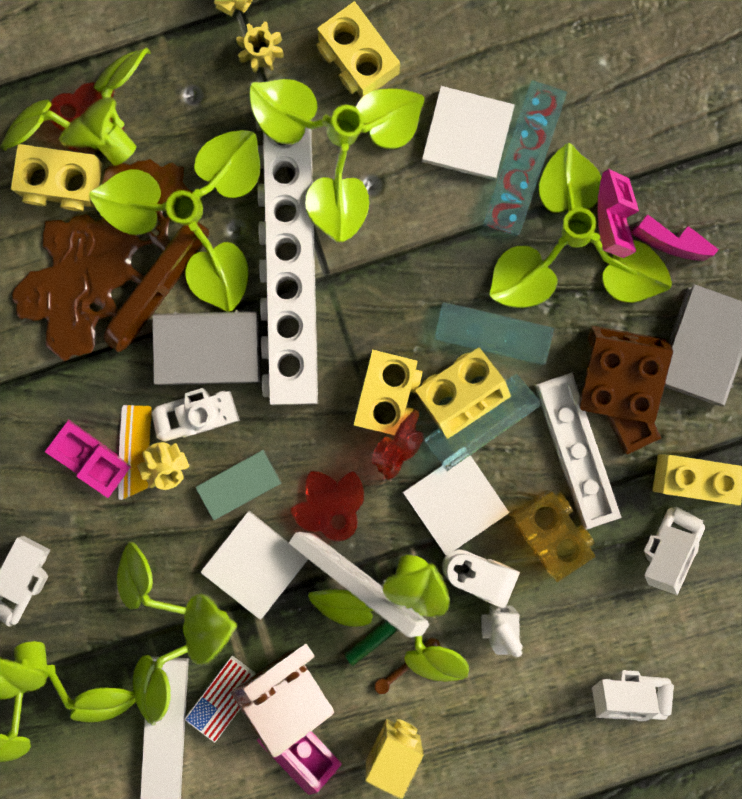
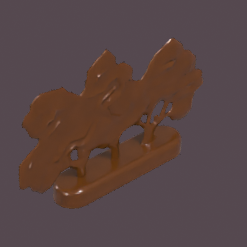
M151 159L138 160L131 165L121 163L117 166H107L104 171L102 184L116 174L126 170H141L150 174L157 181L161 190V197L157 204L167 202L170 195L177 191H187L193 194L183 183L184 167L177 166L174 163H168L161 167ZM156 211L160 225H157L155 230L159 234L155 235L150 231L146 233L150 239L143 241L139 239L138 236L140 235L124 233L116 229L104 218L95 221L88 214L75 216L67 223L62 220L45 221L43 248L53 258V266L40 271H30L14 288L12 298L16 304L17 316L20 319L25 318L33 321L46 318L48 320L46 347L63 361L69 360L72 355L81 356L92 353L96 344L95 326L98 320L111 316L113 319L104 332V341L115 351H123L136 338L183 275L190 258L202 249L203 244L195 233L190 230L189 225H183L173 239L169 240L168 225L171 218L169 216L165 218L162 215V211ZM197 222L199 228L208 239L209 229L200 222ZM155 244L161 249L162 253L147 274L143 276L132 268V257L140 247ZM133 280L138 286L119 310L110 294L113 289L123 285L126 281ZM94 302L102 307V309L94 312L90 309V304Z

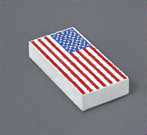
M231 656L184 720L215 743L240 710L230 692L256 673L234 656Z

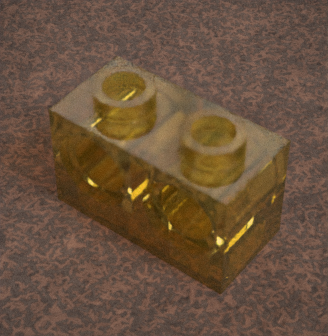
M545 490L511 513L510 517L554 581L559 582L596 557L590 548L595 542L583 525L576 527L569 517L573 509L561 493L555 496L553 491ZM542 507H550L554 514L552 523L547 527H538L535 522L536 512ZM571 539L575 545L573 555L568 559H560L557 555L558 544L562 540Z

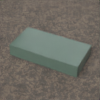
M262 450L196 486V489L213 520H216L282 482L265 451Z

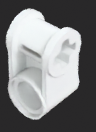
M460 549L454 550L445 556L442 563L443 574L451 584L502 608H506L520 574L519 571L491 559L487 560ZM465 562L469 567V571L467 574L461 572L458 577V574L453 570L456 564L463 565Z

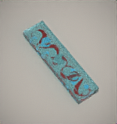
M531 80L482 225L516 237L520 235L567 91Z

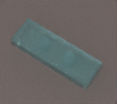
M442 302L434 340L474 350L480 347L483 352L545 366L554 328Z
M517 373L505 381L511 395L510 398L448 439L440 428L424 438L426 445L447 472L541 406L539 399Z

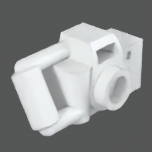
M204 388L185 393V398L156 406L152 411L156 437L164 442L182 436L186 438L240 421L230 391H221L210 397ZM203 394L204 399L191 402L190 397ZM175 411L179 427L171 430L167 413Z
M677 506L667 510L656 536H650L644 549L647 560L650 562L645 573L648 585L678 595L692 561L698 552L699 541L705 530L703 520ZM672 522L686 528L692 534L671 527Z
M25 536L16 538L0 569V620L7 626H13L19 622L32 595L41 592L48 578L47 573L41 567L45 563L50 549ZM38 577L39 579H38V581H37L35 587H33L32 585H33V583L35 582L36 578ZM3 597L16 603L14 610L2 602Z
M489 606V614L482 615L481 618L482 638H489L490 645L496 655L520 657L523 646L519 638V613L513 606H506V608Z
M622 670L612 680L602 679L592 687L596 718L647 721L650 719L665 720L671 715L674 685L671 684L668 678L641 676L639 671Z

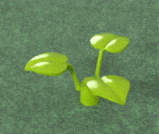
M146 47L130 52L107 66L94 86L97 92H101L103 99L92 104L85 113L74 119L71 123L49 110L51 107L49 100L38 101L30 105L12 122L1 144V148L6 151L7 148L24 142L37 131L43 121L53 120L65 128L59 138L63 145H91L94 150L98 148L114 166L125 162L134 153L136 144L122 130L125 123L116 112V101L111 97L113 89L119 88L131 77L146 54H150L151 51Z
M290 79L252 83L250 86L251 110L258 126L269 138L282 144H296L303 138L306 127L314 130L326 126L329 140L333 144L340 146L335 169V180L323 177L313 182L306 193L305 208L313 224L331 239L340 243L347 241L361 228L369 210V195L364 183L357 178L342 180L343 167L349 146L356 141L360 132L366 133L369 131L372 142L381 148L398 149L403 147L412 139L416 132L424 103V96L403 89L374 90L362 97L356 107L343 105L334 111L332 117L324 115L320 120L311 121L317 112V101L308 86Z
M245 130L227 132L211 139L199 150L195 159L194 169L200 178L209 183L201 189H196L193 194L187 191H177L170 195L167 202L157 204L161 197L160 186L150 174L141 170L120 172L89 193L100 215L112 226L124 233L142 235L152 231L157 224L156 211H167L168 216L173 221L182 225H189L190 230L195 233L207 251L194 254L187 263L185 275L189 288L201 300L227 312L234 310L245 294L249 276L245 255L235 244L230 242L221 243L213 249L197 222L203 214V205L200 198L211 192L214 187L224 197L237 198L248 194L257 184L261 166L257 136L254 132Z
M567 143L550 159L539 183V196L547 210L553 213L568 210L563 222L562 237L559 238L558 243L544 261L541 254L529 246H515L505 251L495 265L489 294L492 300L513 308H528L545 302L554 293L558 281L556 274L548 266L555 260L565 245L568 244L569 246L579 248L587 245L589 242L594 244L603 261L609 264L603 272L602 281L607 292L618 301L636 303L668 291L672 286V281L664 262L655 251L644 243L633 240L636 252L625 258L614 254L610 257L607 252L603 251L600 235L594 232L596 226L595 217L588 210L598 202L602 176L594 164L581 155L571 143Z
M128 542L121 556L117 572V587L122 602L129 609L139 608L142 602L147 607L183 614L185 619L183 632L186 638V645L157 658L155 662L150 655H144L139 659L134 670L133 691L137 706L146 721L154 726L166 715L171 700L170 683L165 671L162 670L163 665L187 652L194 663L199 665L208 663L220 652L237 625L229 619L225 611L219 610L210 598L202 594L194 595L186 607L152 600L148 596L153 585L148 561L134 542Z
M402 556L395 575L388 577L383 583L382 591L392 603L404 606L406 609H412L421 616L435 617L445 614L448 610L449 598L445 585L433 564L429 565L418 556ZM322 590L310 592L308 595L310 601L322 614L339 624L359 627L368 625L372 621L373 615L370 611L374 610L349 590ZM415 636L416 650L405 653L404 659L408 667L424 678L442 682L468 678L469 665L460 654L444 647L431 646L426 648L422 642V636Z
M31 641L16 646L14 648L15 663L0 659V700L15 696L11 729L6 735L0 734V762L15 760L30 750L31 744L28 738L16 737L19 730L23 693L42 687L47 677L52 681L64 706L67 709H72L70 712L71 719L80 722H101L122 714L135 703L134 691L118 688H97L78 695L75 700H72L68 697L56 675L55 665H47L46 649L43 643Z

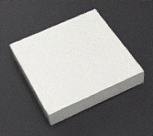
M441 86L422 162L495 180L514 104Z
M466 449L403 491L446 556L509 513Z
M249 511L201 573L261 620L307 562L308 558L293 548L287 540Z

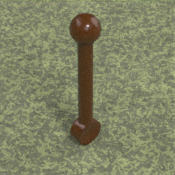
M429 638L425 642V647H440V642L436 638ZM406 662L387 678L376 680L375 690L378 694H386L390 689V684L410 669Z

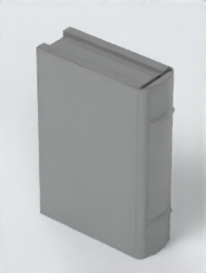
M695 284L692 288H687L668 342L674 352L664 387L716 406H725L730 389L733 388L732 384L742 358V301Z
M235 310V312L177 313L174 311V313L154 314V384L261 383L258 311L238 312V310Z

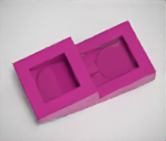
M608 169L602 173L598 194L600 239L603 251L625 258L636 252L627 218L639 212L629 178Z
M646 215L631 231V234L648 245L680 258L705 261L713 257L719 250L689 226L679 231L675 236L650 215Z
M69 419L45 450V453L77 474L76 477L107 498H109L131 468L117 454Z

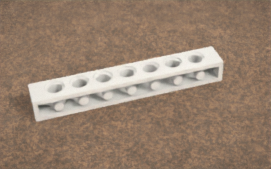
M256 122L257 131H262ZM306 127L303 138L298 143L278 145L263 132L264 145L258 146L260 169H264V183L258 184L259 207H265V222H259L260 245H266V260H260L259 270L260 282L267 283V298H261L260 311L261 321H268V336H262L261 351L262 359H269V374H263L262 376L263 397H270V405L318 404L314 224L308 217L305 208L306 193L313 183L311 129ZM285 167L293 169L295 177L291 182L281 184L275 180V174L279 169ZM283 205H290L296 209L295 217L289 222H281L276 219V212ZM288 242L296 245L297 254L293 259L283 261L277 257V249L281 244ZM292 280L298 284V292L293 298L282 299L278 296L277 290L283 281ZM294 318L299 322V331L294 337L284 338L280 336L278 327L282 320ZM286 356H295L300 361L298 373L291 377L283 376L279 369L281 360Z

